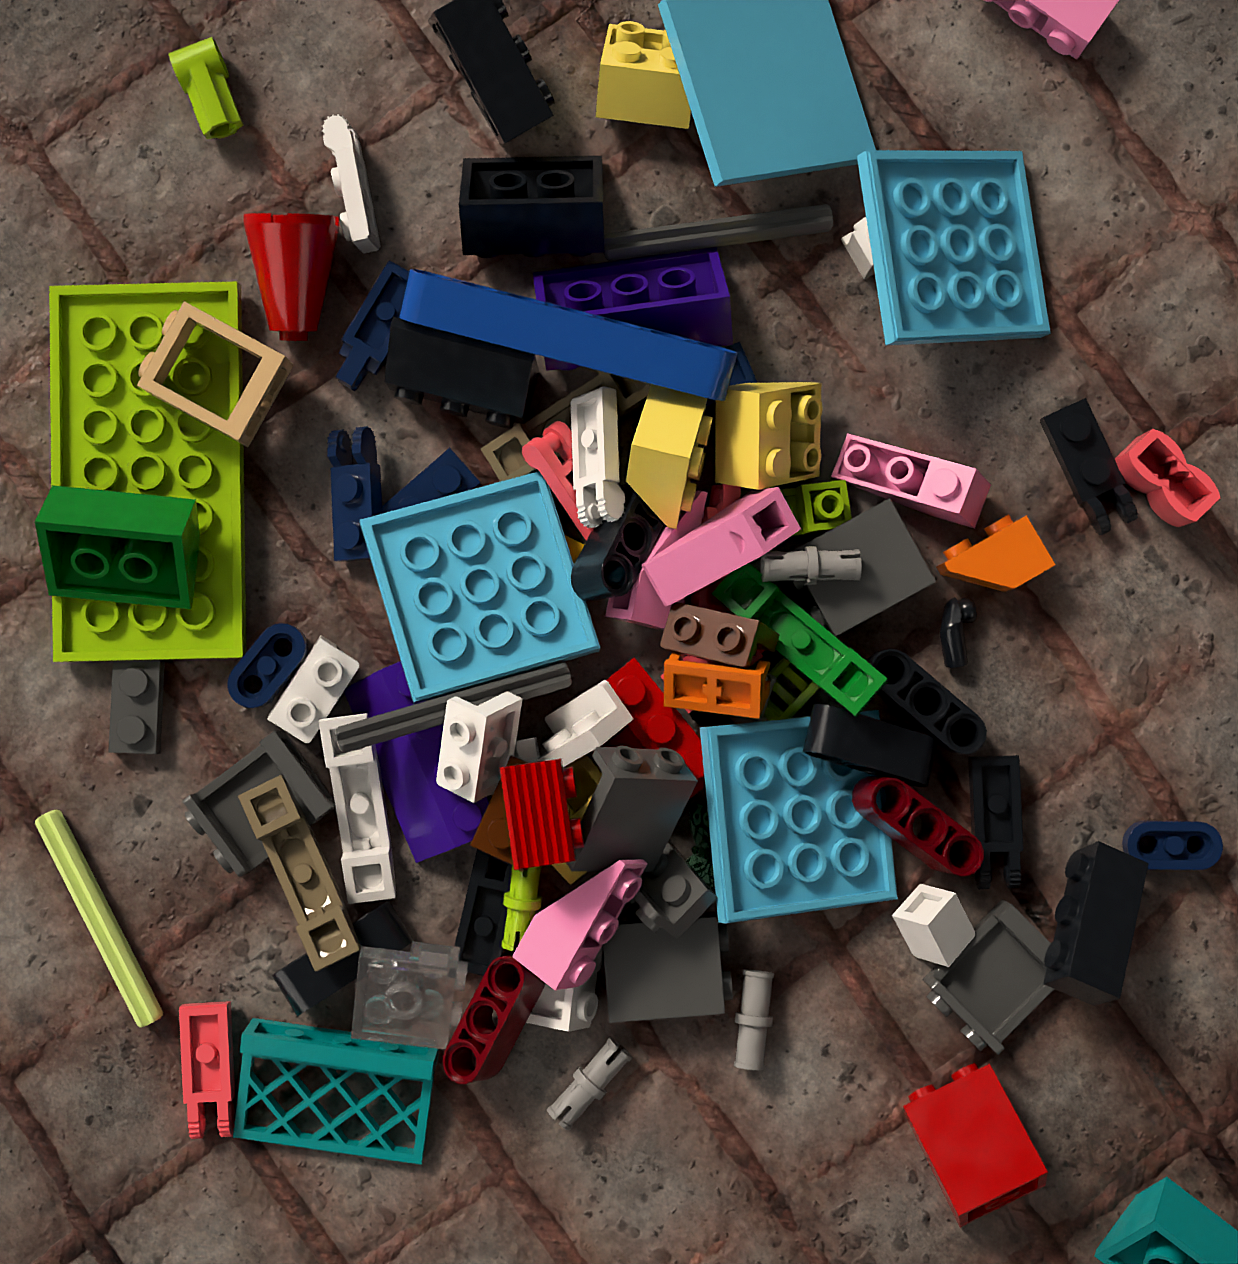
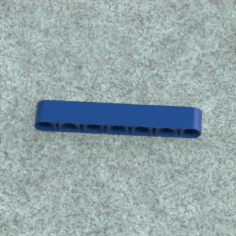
M410 269L399 316L403 320L719 401L726 400L738 354L735 351L417 269Z

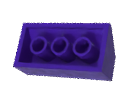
M717 247L533 272L536 300L719 347L733 345L730 294ZM544 357L546 371L557 369L573 370L579 367L576 364Z
M401 661L378 670L346 687L344 690L353 715L368 713L370 718L414 705ZM444 724L375 744L383 786L416 863L472 841L492 798L491 795H488L473 803L437 784L436 778Z

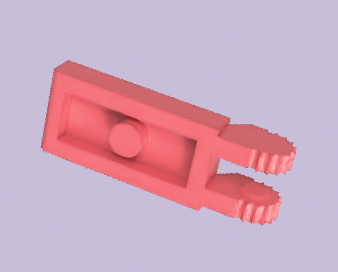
M231 1001L183 1004L179 1007L183 1104L187 1103L189 1137L191 1139H201L204 1136L206 1117L203 1102H217V1127L219 1135L221 1137H233L235 1123L233 1102L235 1098Z

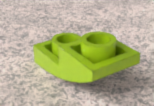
M846 480L806 484L796 488L780 490L801 527L798 532L790 537L830 531L852 519Z

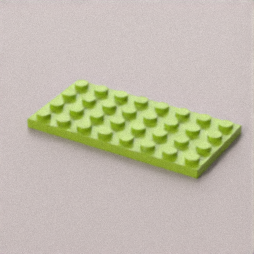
M237 281L49 286L51 487L54 485L196 499L200 531L194 598L191 609L52 596L53 662L242 658L246 654L244 445L150 395L137 386L141 378L138 375L139 368L144 358L150 352H156L164 337L162 335V328L167 317L172 311H179L184 301L242 332L241 285ZM196 324L162 386L228 420L243 393L242 349Z

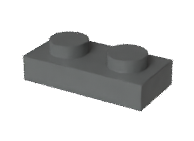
M165 660L113 661L108 753H161Z

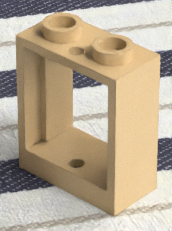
M184 301L179 311L174 310L167 317L162 328V335L164 337L156 352H150L144 358L139 368L138 375L141 378L137 386L183 413L249 447L294 365L283 354ZM196 324L261 359L228 420L162 386Z

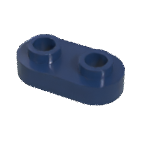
M279 623L268 627L231 671L228 678V691L232 699L237 704L247 708H259L269 704L306 659L308 642L304 633L297 627L289 624ZM283 639H288L292 643V652L286 657H282L277 651L278 643ZM257 675L261 678L263 686L258 693L254 694L248 689V681L252 676Z
M1144 820L1132 824L1126 830L1122 840V847L1125 853L1149 863L1148 869L1203 870L1210 868L1220 859L1223 851V842L1219 832L1213 826L1204 822ZM1148 835L1152 839V848L1148 852L1143 853L1140 850L1139 842L1142 837ZM1192 836H1196L1200 843L1198 850L1194 853H1190L1187 849V841Z

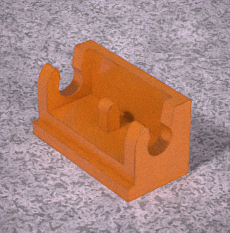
M672 652L669 659H666L664 663L665 707L760 719L770 693V681H765L770 667L769 661L759 660L754 670L683 661L685 654Z

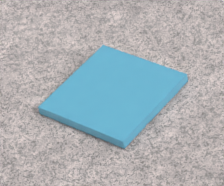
M662 0L658 4L715 187L857 165V156L866 150H876L829 0Z
M866 150L857 156L886 346L1041 338L1051 334L1022 151Z
M539 471L360 519L362 533L414 705L555 663L599 652L600 645L586 601L576 595L571 585V572L574 563L549 485Z
M879 710L862 711L860 713L880 720ZM810 717L700 727L715 894L718 897L716 904L719 923L727 924L898 899L892 838L862 817L855 810L852 802V792L855 785L862 778L875 775L804 754L803 748ZM883 787L876 796V803L879 809L885 805L887 798Z

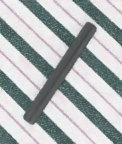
M823 204L606 233L604 235V256L606 260L614 261L829 232L833 227L832 210L830 205Z
M559 662L342 725L335 730L336 740L341 752L347 753L444 724L447 700L455 696L478 706L506 691L523 698L522 701L568 688L572 684L570 670L565 662Z

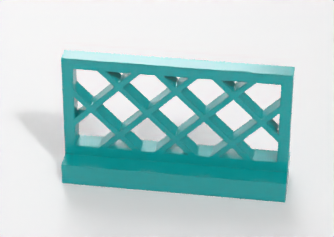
M252 1018L241 1037L240 1053H243L233 1137L421 1165L424 1157L434 1074L440 1045ZM254 1058L272 1060L283 1074L265 1087L253 1072ZM288 1062H289V1063H296V1065H294L293 1067H291V1066L288 1064ZM307 1065L320 1067L330 1079L329 1082L314 1093H311L296 1074ZM335 1069L344 1071L338 1074ZM354 1072L368 1074L377 1086L376 1089L360 1100L343 1081ZM382 1076L391 1077V1078H389L387 1081H385ZM402 1079L423 1082L421 1097L407 1107L391 1089L393 1085ZM288 1080L304 1100L288 1112H285L270 1092ZM252 1087L255 1090L256 1094L250 1098V1091ZM336 1087L351 1107L332 1119L317 1099ZM383 1093L398 1113L379 1126L365 1106ZM262 1099L277 1118L267 1127L247 1124L248 1108ZM308 1106L324 1124L314 1134L301 1132L291 1119ZM417 1109H419L418 1121L412 1115ZM355 1113L371 1131L370 1134L361 1140L348 1139L338 1126ZM404 1120L416 1135L414 1148L395 1146L385 1132ZM283 1125L286 1130L278 1128ZM329 1132L332 1134V1136H325ZM377 1139L380 1143H374L373 1141Z

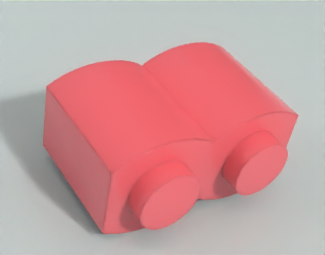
M1151 429L1138 436L1115 458L1125 483L1134 490L1146 494L1152 510L1163 521L1172 526L1182 527L1198 521L1220 499L1219 491L1212 479L1201 469L1187 464L1180 447L1173 439L1161 431Z

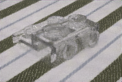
M412 941L410 952L361 946L351 1039L446 1049L450 1030H456L461 1020L463 1002L454 1001L455 990H465L468 962L459 961L460 947Z

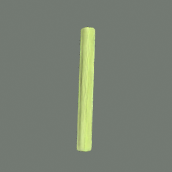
M52 810L41 815L35 820V825L137 1026L141 1028L157 1021L163 1016V1011L60 810Z

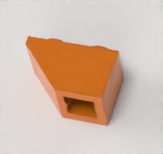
M1008 514L984 528L988 535L987 538L974 545L967 538L944 551L943 553L947 561L936 566L940 575L1006 592L1017 588L1056 564L1027 515L1013 522Z

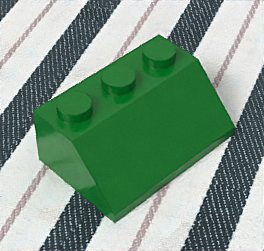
M52 485L35 520L49 596L191 609L200 543L196 499Z

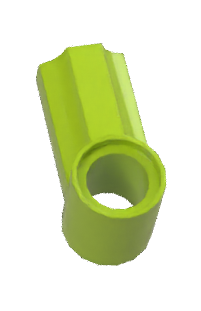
M213 37L169 53L176 77L184 93L189 95L200 129L206 139L228 137L244 126L226 80L230 78L226 64Z

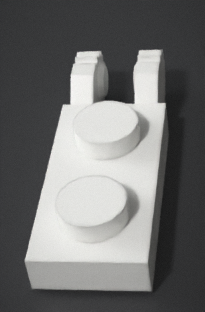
M332 114L331 117L324 120L322 132L324 133V145L336 157L337 167L331 169V175L338 196H343L346 212L340 213L342 231L346 240H352L363 254L377 251L381 245L365 162L358 140L359 136L344 116L340 117L339 114L337 116Z
M605 386L571 400L573 490H576L577 518L587 528L597 527L603 524V520H607V522L619 520V518L623 517L622 514L625 513L623 505L625 503V493L618 485L620 482L616 389Z

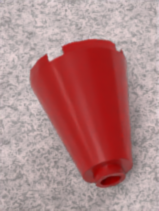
M272 213L244 214V228L269 331H279V340L308 341V331L318 330L340 228L339 217L287 213V215H272Z

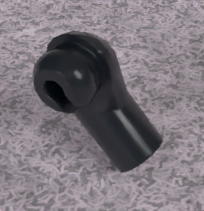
M954 597L944 606L940 640L944 665L946 667L957 668L968 663L963 623H972L977 617L975 603L971 598L966 597L957 600Z

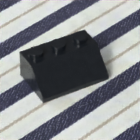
M602 155L463 158L459 195L463 255L493 258L498 255L510 254L540 257L545 254L569 253L574 256L604 253Z
M393 316L384 382L390 390L395 391L394 398L414 405H422L423 399L441 403V411L461 417H467L468 411L486 415L485 421L487 423L508 429L513 428L514 422L526 423L539 375L535 354L419 325Z

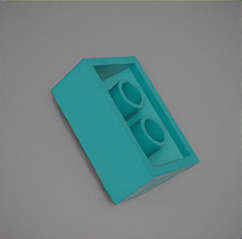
M1166 1176L1134 1197L1100 1243L1094 1257L1104 1264H1238V1231Z

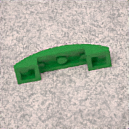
M750 563L729 573L711 594L734 615L759 620L779 633L780 636L775 650L852 715L857 717L889 681L888 678L852 648L849 649L782 593L773 582H762V573Z

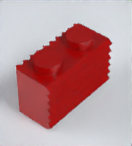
M562 758L500 767L514 870L575 861V849L584 848L580 818H570L568 799L577 797L573 767L563 768Z

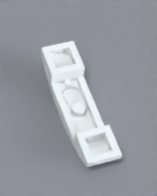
M368 713L325 718L318 721L325 765L330 770L343 849L341 863L348 904L396 897L390 829L376 746L374 744L344 753L339 749L335 736L336 728L369 718Z

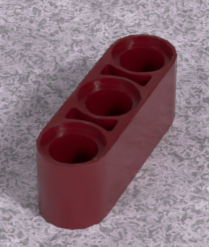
M867 776L855 785L852 792V802L855 810L930 868L942 873L969 876L981 867L984 859V850L981 842L972 833L903 781L890 777ZM883 787L887 798L885 805L879 809L876 803V796ZM919 815L922 820V829L915 836L913 823ZM956 843L958 854L951 863L949 851L951 846Z
M513 955L500 956L494 959L488 966L445 1049L443 1068L450 1080L457 1084H468L490 1079L501 1071L546 983L514 959ZM515 967L518 969V972L520 974V982L518 986L514 981ZM493 1010L496 1011L498 1016L497 1027L492 1020ZM472 1052L476 1057V1067L473 1066L471 1061Z

